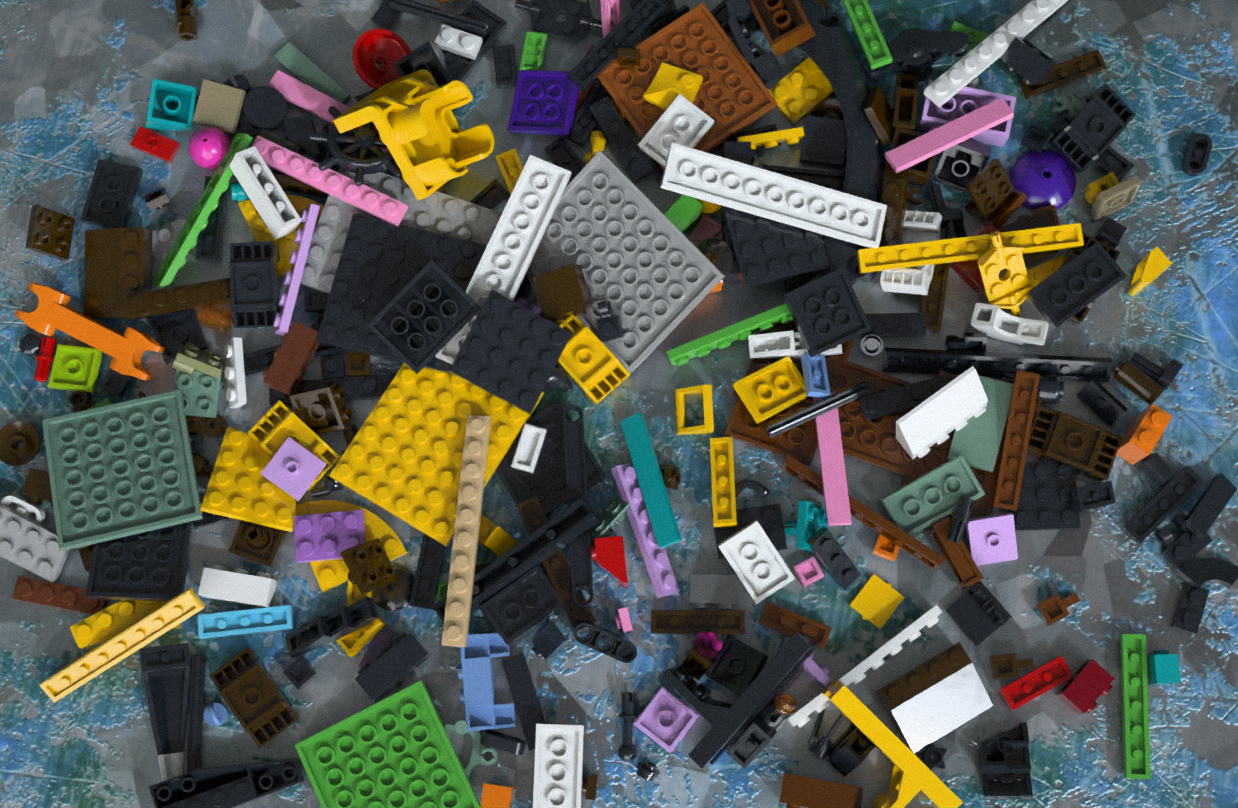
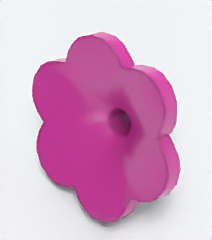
M700 631L697 634V639L693 642L694 647L702 639L717 652L722 648V642L717 639L716 633L712 631L708 633Z

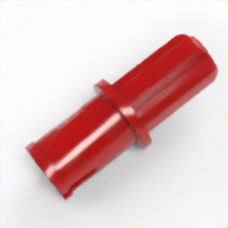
M42 337L40 351L35 358L37 365L34 380L45 382L48 379L50 365L54 361L53 352L56 340L53 338Z

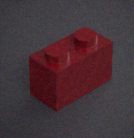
M1094 659L1086 660L1076 671L1074 677L1070 678L1056 695L1077 714H1085V712L1089 714L1097 706L1095 701L1100 695L1105 696L1111 690V682L1115 678Z

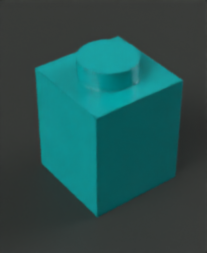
M1155 650V655L1147 656L1150 685L1181 683L1178 654H1169V650Z

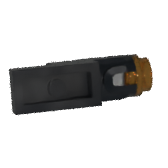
M788 693L777 695L729 749L727 754L745 769L795 712V707L797 706L795 699Z

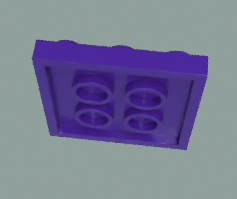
M519 70L507 130L515 134L570 135L579 88L566 78L570 71Z

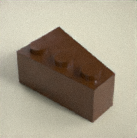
M784 773L779 802L786 803V808H801V806L807 808H861L863 788Z

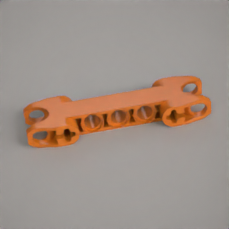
M35 282L29 283V290L38 296V307L33 312L17 309L15 315L30 328L53 337L56 329L112 356L109 364L111 369L145 381L151 380L153 375L142 367L141 357L147 350L157 353H163L165 347L151 335L132 326H127L124 334L67 306L71 295L56 288L46 287Z

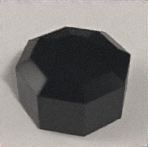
M26 334L20 339L19 348L27 356H37L39 354L41 346L39 336L36 334Z

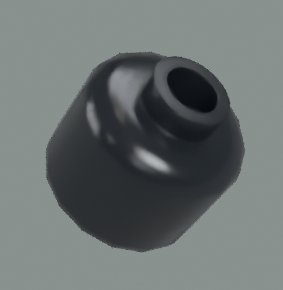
M1040 374L1037 396L1043 399L1041 404H1057L1059 399H1063L1064 381H1060L1058 375Z

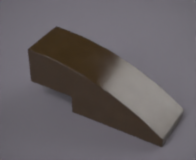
M897 74L892 106L893 127L915 128L919 76Z

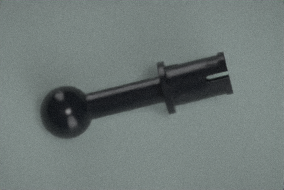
M621 692V714H619V717L623 718V744L619 747L618 755L622 761L631 762L637 755L636 747L632 744L633 718L638 717V714H635L636 693Z

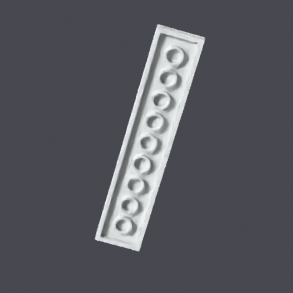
M675 143L670 145L660 188L869 248L879 247L887 209L885 204Z
M529 156L466 289V293L480 307L485 302L490 290H494L513 301L571 177V171L535 156ZM479 311L435 355L436 358L450 364L453 363Z

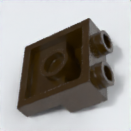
M336 381L318 384L311 389L293 392L289 396L296 416L315 434L345 429L351 423L352 411L350 407L345 406L343 401L345 397L344 389L342 386H338Z

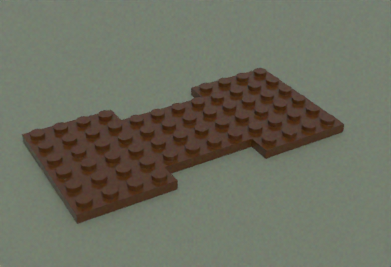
M794 320L785 324L781 322L773 325L772 329L761 332V334L794 331L796 333L799 331ZM852 339L842 343L843 354L825 356L830 392L838 393L862 381H866L870 388L869 393L862 396L866 397L912 384L847 361L854 342ZM801 357L790 358L803 377ZM752 358L746 376L783 358ZM939 370L937 377L946 374L949 383L958 377ZM810 396L779 412V415L766 425L812 405L813 398ZM859 398L838 407L843 455L903 475L900 488L948 462L947 459L955 429L948 434L949 438L939 445L935 443L929 447L930 451L922 458L917 456L912 459L896 439V421L912 409L865 421L858 402ZM738 400L724 435L785 458L789 454L802 464L811 466L818 446L815 418L770 438L765 431V426L761 428ZM1005 429L993 472L970 467L986 495L975 500L969 519L986 517L991 514Z

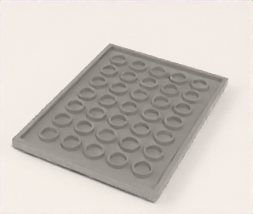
M601 150L565 188L529 265V268L537 276L572 263L581 265L593 308L586 310L587 314L577 318L601 341L596 320L602 319V316L599 313L597 303L610 301L613 316L620 315L625 337L602 343L629 373H632L725 277L691 240Z
M340 167L338 173L355 180V173L348 172ZM382 172L364 174L363 185L408 206L400 225L488 245L502 213L438 191L433 192L427 198L417 200L412 189L403 179ZM329 195L311 239L300 284L330 294L353 214L379 220L383 219Z

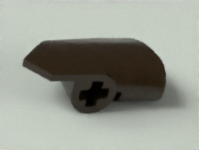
M175 0L176 35L183 41L197 39L196 17L199 10L194 0Z

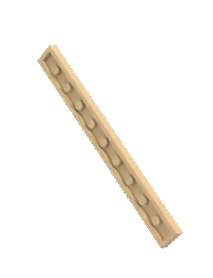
M467 415L441 643L443 646L467 647L491 428L490 416Z

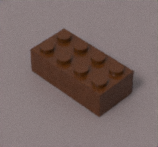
M748 0L777 57L816 36L798 0Z

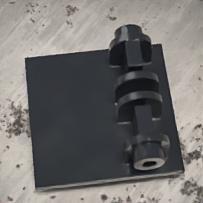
M981 581L946 609V612L976 646L1000 626L1007 623L1008 619L1012 617Z

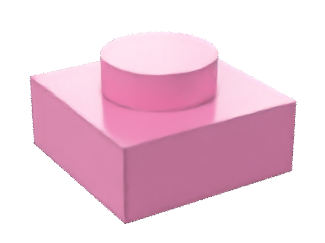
M627 607L618 609L619 615L615 616L618 630L623 629L624 634L633 632Z

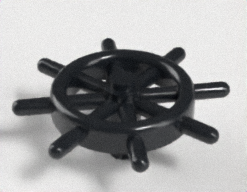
M330 106L328 109L334 118L342 114L335 106ZM373 121L363 124V128L358 129L356 127L348 130L353 136L341 135L342 133H339L334 122L330 126L328 134L314 132L308 134L310 141L327 142L330 157L319 163L318 168L320 171H325L337 164L342 169L355 173L354 183L356 186L363 184L364 174H375L386 169L391 171L396 177L402 176L401 170L395 164L396 161L391 152L388 150L384 154L378 148L388 147L382 142L378 129L372 131V125H375ZM337 143L351 145L344 148L343 150H340L337 146ZM356 152L358 159L350 157V155Z

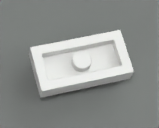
M443 24L435 40V43L441 49L473 60L476 59L483 42L479 36Z

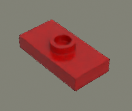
M141 126L130 144L132 148L168 163L172 162L180 146L179 142Z

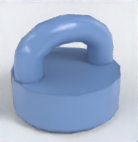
M211 703L204 710V720L211 726H221L228 720V708L222 703Z

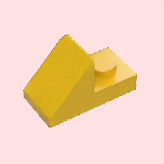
M481 515L478 541L491 552L501 557L518 544L501 527L496 526L484 515Z

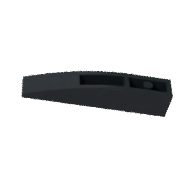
M298 758L195 769L151 785L149 789L155 808H237L305 780Z

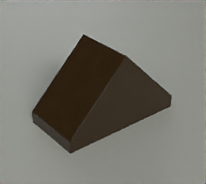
M700 639L680 667L690 670L694 678L699 681L719 652Z

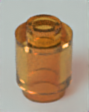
M212 305L204 306L199 311L198 321L205 327L224 333L231 329L233 325V317L230 311Z

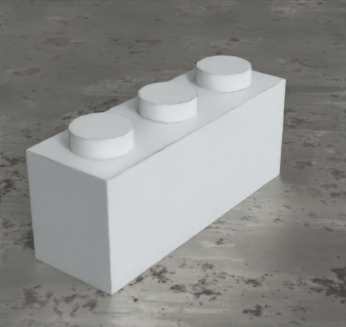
M212 565V568L204 567L198 595L205 598L265 608L272 607L277 581L271 579V574L257 572V576L248 575L249 571L235 568L234 572L226 571L224 566Z

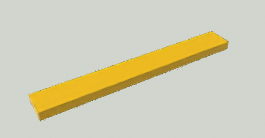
M191 587L52 674L43 680L39 686L53 702L58 701L205 607L204 602Z

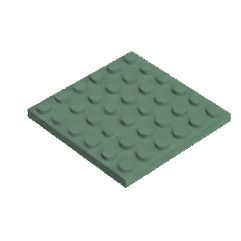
M181 390L42 420L58 546L61 551L203 519Z

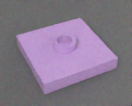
M288 437L262 471L261 475L299 501L327 464Z
M1011 512L969 519L970 523H966L969 553L976 565L1018 559L1014 516Z
M661 686L633 724L671 754L699 715Z

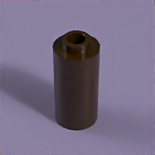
M1129 360L1125 363L1120 361L1112 370L1115 373L1114 379L1148 405L1153 404L1165 389Z

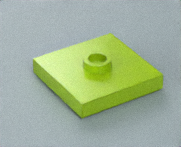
M58 344L48 387L51 389L82 390L86 393H94L103 352L91 347Z

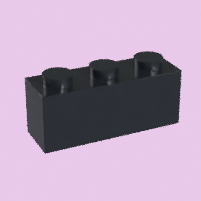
M410 632L408 635L403 633L395 640V646L390 650L388 648L382 650L376 656L377 661L372 665L366 664L357 672L359 676L355 680L372 701L377 702L431 656L413 633Z

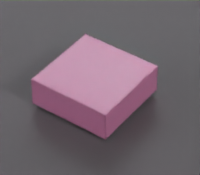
M814 556L793 566L803 588L824 577Z

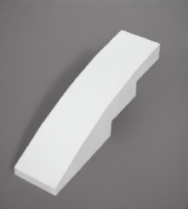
M784 331L748 335L750 358H785L787 356L799 358L805 352L808 353L799 332ZM842 344L818 355L843 354Z

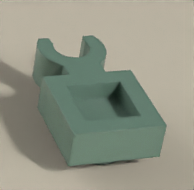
M1056 96L1054 102L1060 103L1062 107L1054 106L1052 113L1062 114L1066 112L1074 118L1087 104L1086 99L1072 96L1070 101H1067L1063 96Z

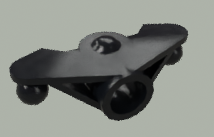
M910 28L902 31L894 40L886 44L892 56V63L871 70L867 58H865L863 68L867 78L871 80L880 78L882 74H887L891 69L902 71V74L919 76L920 82L930 76L932 64L946 54L951 57L964 56L968 51L969 37L964 32L921 30L920 28Z

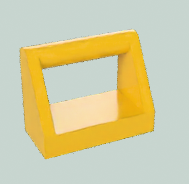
M1158 246L1150 251L1136 266L1127 291L1130 296L1136 295L1172 264Z
M712 384L676 389L677 434H713ZM702 394L703 425L686 428L684 395Z

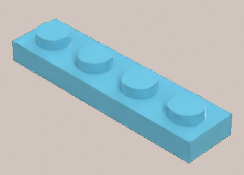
M292 605L198 615L199 639L294 629Z

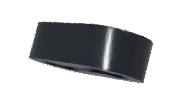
M483 730L480 742L486 746L516 755H523L526 741L494 730Z

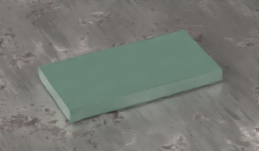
M979 376L988 399L987 406L985 407L986 411L977 418L974 416L967 420L968 424L961 430H955L947 461L963 454L970 467L993 472L1009 412L1013 384Z
M960 454L881 498V501L894 524L909 535H913L955 512L960 496L976 500L986 494L963 454Z

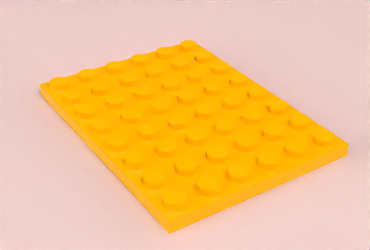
M404 363L329 476L447 547L454 536L467 415L491 417L485 487L531 414L521 411L458 376L423 368L416 374ZM542 391V393H541V395H540V397H539V399H538V401H537L535 407L537 406V404H538L539 401L541 400L542 396L544 395V392H543V391Z

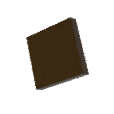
M877 85L871 88L864 111L882 144L886 145L891 143L896 127L892 126V108L880 86Z

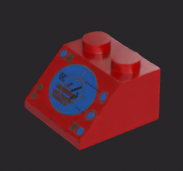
M623 536L596 538L595 545H591L593 562H597L598 568L620 586L628 588Z

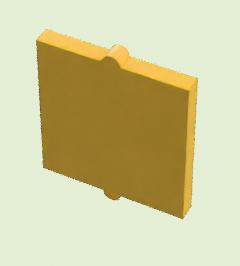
M873 574L849 606L862 615L863 620L867 619L878 629H881L905 597L893 589L891 583L887 584L877 575Z

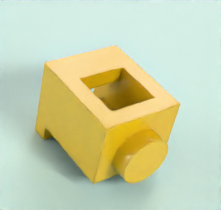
M1113 171L1088 184L1084 190L1088 203L1094 205L1099 193L1120 184Z

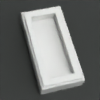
M527 423L524 424L511 464L512 468L534 474L547 429Z

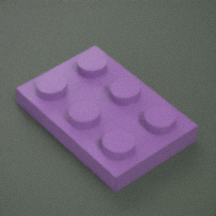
M364 510L294 516L296 562L306 563L343 559L340 553L345 549L365 543Z

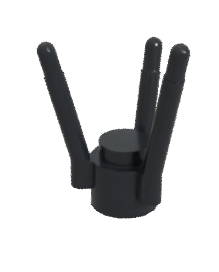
M825 710L819 713L813 733L808 740L811 744L808 750L822 759H825L827 755L831 756L834 749L856 728L852 724L831 745L830 738L844 718L843 714L838 716L825 737L819 735L817 738Z

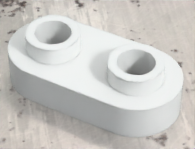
M19 495L6 496L1 500V504L35 520L33 518V513H35V521L41 524L44 523L45 512L39 505ZM14 502L17 504V509L13 507Z

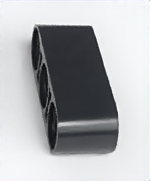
M584 619L577 620L572 625L571 631L576 641L623 663H630L637 656L635 645L623 636ZM581 626L589 628L588 634L584 637L577 635V630ZM609 636L610 642L608 645L600 646L598 644L600 637ZM629 645L631 646L630 653L626 656L620 655L621 647Z

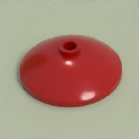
M372 29L363 33L355 42L352 50V61L359 77L368 86L377 90L381 86L401 78L394 63L412 51L408 44L396 33L386 29Z

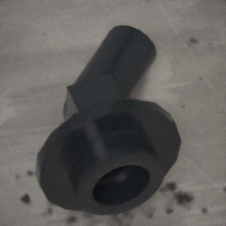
M324 475V487L311 489V495L313 498L326 496L333 491L342 490L344 487L330 476Z

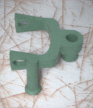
M459 720L455 725L446 724L445 729L455 730L458 734H465L469 729V725L466 721ZM480 731L468 732L473 740L471 759L468 766L464 769L468 777L474 773L477 764L492 765L498 758L495 748L481 744ZM485 752H491L493 754V758L491 760H486L484 758Z

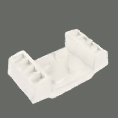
M905 210L902 244L940 240L942 215L938 212ZM935 265L882 271L880 283L883 292L927 295Z

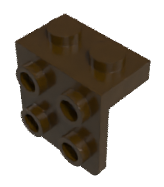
M993 158L968 185L967 190L972 199L964 207L967 213L987 219L1014 189L999 159Z

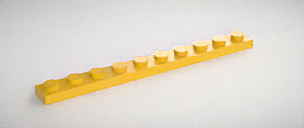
M1081 223L1000 233L1002 243L1020 244L1024 248L1023 251L1021 250L1022 254L1082 247L1084 245ZM990 234L861 249L857 251L860 273L976 260L980 259L993 244Z

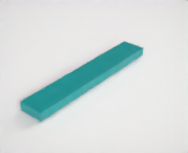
M638 412L620 422L658 547L663 549L681 541L682 538L643 413Z

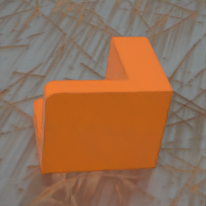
M484 783L480 807L511 808L514 787Z

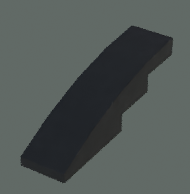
M366 596L349 607L341 606L326 616L318 615L286 635L285 639L290 657L294 658L334 642L378 619L372 598Z

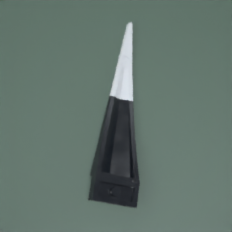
M188 643L139 649L140 676L163 781L183 774L190 676Z

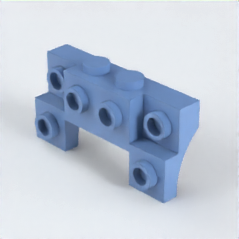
M499 633L468 635L467 647H460L462 665H458L459 679H463L464 689H460V701L465 703L466 722L469 725L467 732L516 727L514 703L495 705L492 658L510 656V646L506 645Z

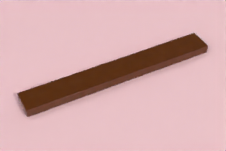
M788 454L783 461L782 469L824 497L822 476ZM848 494L850 512L853 517L932 570H938L945 559L944 557Z

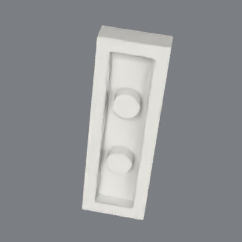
M233 337L223 347V356L226 358L224 374L228 382L226 399L229 401V408H239L247 403L242 338Z

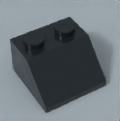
M967 139L942 151L932 181L969 193L967 187L986 166L992 147Z

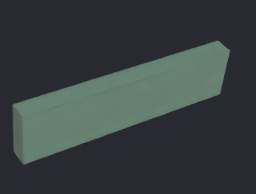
M290 42L274 56L275 60L302 83L343 104L351 98L348 92Z

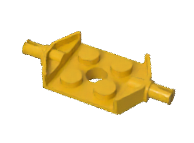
M994 231V234L990 233L993 245L977 262L987 299L990 305H998L999 308L1010 309L1012 316L1021 318L1019 306L1027 298V292L1034 288L1029 283L1021 250L1023 251L1024 248L1018 243H1002L1000 232ZM1007 268L1006 274L999 278L1000 271Z

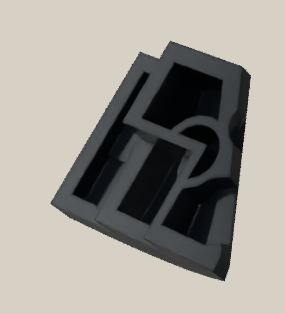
M1027 722L1021 723L1018 727L1008 732L1005 731L999 734L994 739L981 743L983 800L1032 799Z

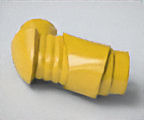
M591 132L590 153L584 154V163L586 165L600 150L604 151L606 144L604 132Z

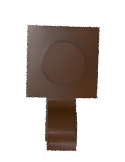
M1076 592L1062 600L1056 594L1039 603L1036 607L1047 626H1050L1070 615L1066 608L1081 600Z

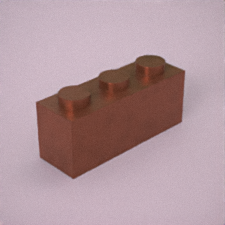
M294 321L292 326H289L288 332L284 334L285 340L283 344L276 349L272 365L266 368L263 382L268 387L288 396L295 392L320 344L316 341L318 332Z

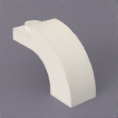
M983 303L975 304L971 325L981 333H987V336L1017 345L1029 343L1044 346L1049 327L1047 321L1012 316L1002 311L998 305Z

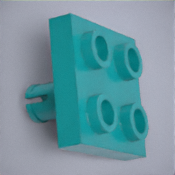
M798 501L797 521H786L784 525L790 526V528H784L787 536L796 535L795 547L814 553L807 541L823 526L828 527L825 507L809 501Z

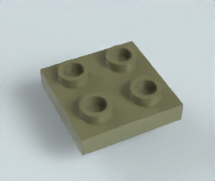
M181 343L172 368L190 375L196 369L219 379L224 360L221 359L219 354L208 351V353L199 350L200 347L192 343Z

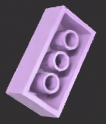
M930 79L929 82H928L927 87H928L931 83H933L935 80H931V79ZM964 87L939 108L924 95L917 130L930 132L1001 97L1014 112L1016 97ZM1012 118L969 139L979 143L1003 147L1009 138Z

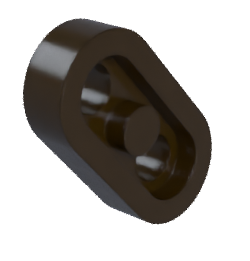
M186 415L189 435H199L204 438H220L225 435L228 424L222 416L217 415L216 418ZM195 421V426L189 428V423ZM213 422L218 423L215 429L211 428Z

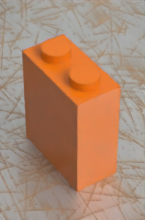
M1154 404L1145 408L1132 420L1122 437L1116 455L1132 465L1150 455L1173 416Z

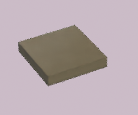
M203 79L193 121L235 133L246 91Z
M1132 177L1099 193L1089 214L1091 219L1096 221L1132 204L1141 184L1139 177Z

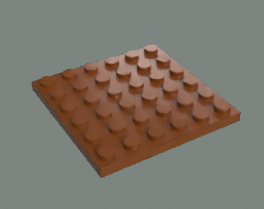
M704 3L699 4L635 46L636 49H640L641 66H619L617 58L597 77L642 140L666 111L648 102L643 97L662 62L701 75L703 81L692 104L714 120V124L693 148L703 152H708L777 106L775 99ZM659 164L661 169L664 171L665 168L661 164Z

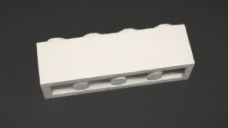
M253 146L236 153L229 167L275 240L294 232L301 222V218L256 147Z

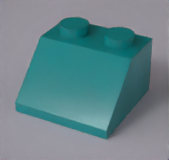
M153 79L145 127L167 132L191 130L197 87Z

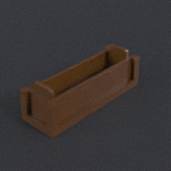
M947 517L929 528L930 532L928 535L934 536L960 582L957 586L965 589L984 578L962 539L959 543L948 540L952 521Z

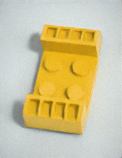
M571 315L559 325L561 328L571 332L572 335L558 363L584 390L585 396L596 406L630 376V373L577 317Z
M280 400L247 432L272 457H274L287 438L290 437L324 461L327 465L308 488V491L341 458Z

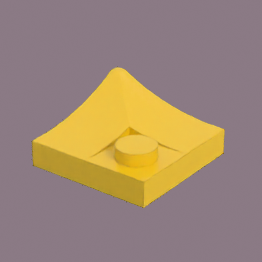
M662 62L643 97L648 102L664 110L668 109L679 94L693 103L703 77Z

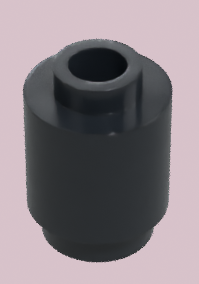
M1156 451L1139 461L1141 464L1138 467L1154 483L1157 482L1159 485H1162L1174 474L1170 470L1172 467Z

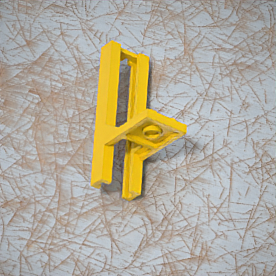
M835 679L822 692L893 762L888 790L885 793H880L874 799V805L871 808H904L920 790L939 808H958L963 803L844 684Z

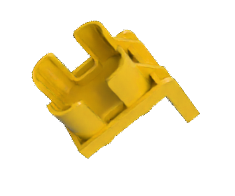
M425 69L418 70L381 86L333 120L339 133L373 121L379 131L382 142L388 147L401 170L404 181L410 186L417 200L427 198L448 180L466 174L469 171L466 167L468 164L484 159L494 148V137L486 123L462 130L451 111L472 101L473 96L468 87L456 80L438 87L432 74Z

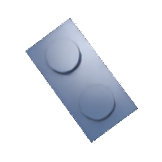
M805 352L801 356L806 396L825 399L831 395L825 356L816 355L810 358L809 353Z

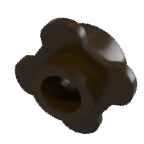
M77 390L68 397V401L73 406L74 413L94 406V401L89 396L90 393Z

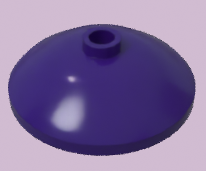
M1042 150L1041 153L1030 151L1022 155L1015 162L1010 172L1009 179L1014 189L1023 191L1027 196V199L1021 205L1031 211L1054 204L1056 210L1062 208L1072 198L1076 188V177L1073 168L1061 155L1049 150ZM1043 173L1049 174L1050 178H1045Z

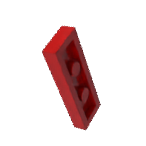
M1061 655L1002 687L999 691L1012 711L1074 677Z

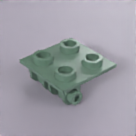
M176 370L174 391L181 390L186 415L217 417L219 392L224 389V381H221L222 373L218 379L201 371H193L192 375Z
M619 498L611 499L604 506V511L599 516L600 521L590 528V534L593 535V538L609 537L612 532L608 528L614 531L615 528L612 524L614 523L619 526L620 524L616 520L621 523L628 516L626 509L631 504Z

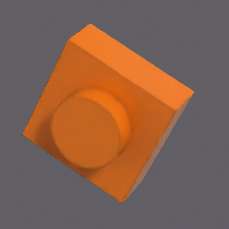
M879 534L872 554L894 562L900 547Z

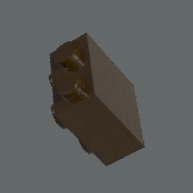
M572 263L532 277L543 316L554 324L566 321V317L570 315L578 317L587 314L586 310L593 308L581 265Z

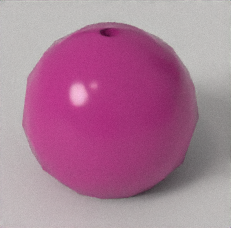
M205 126L198 129L189 140V153L192 160L202 168L216 170L229 150L231 144L230 137L223 130L214 126Z

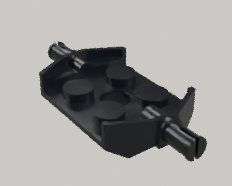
M516 0L515 8L526 10L527 14H529L533 31L578 42L593 28L602 30V21L593 17L589 0H586V2L579 0H531L529 2ZM562 14L567 19L564 22H558L555 19L556 16Z

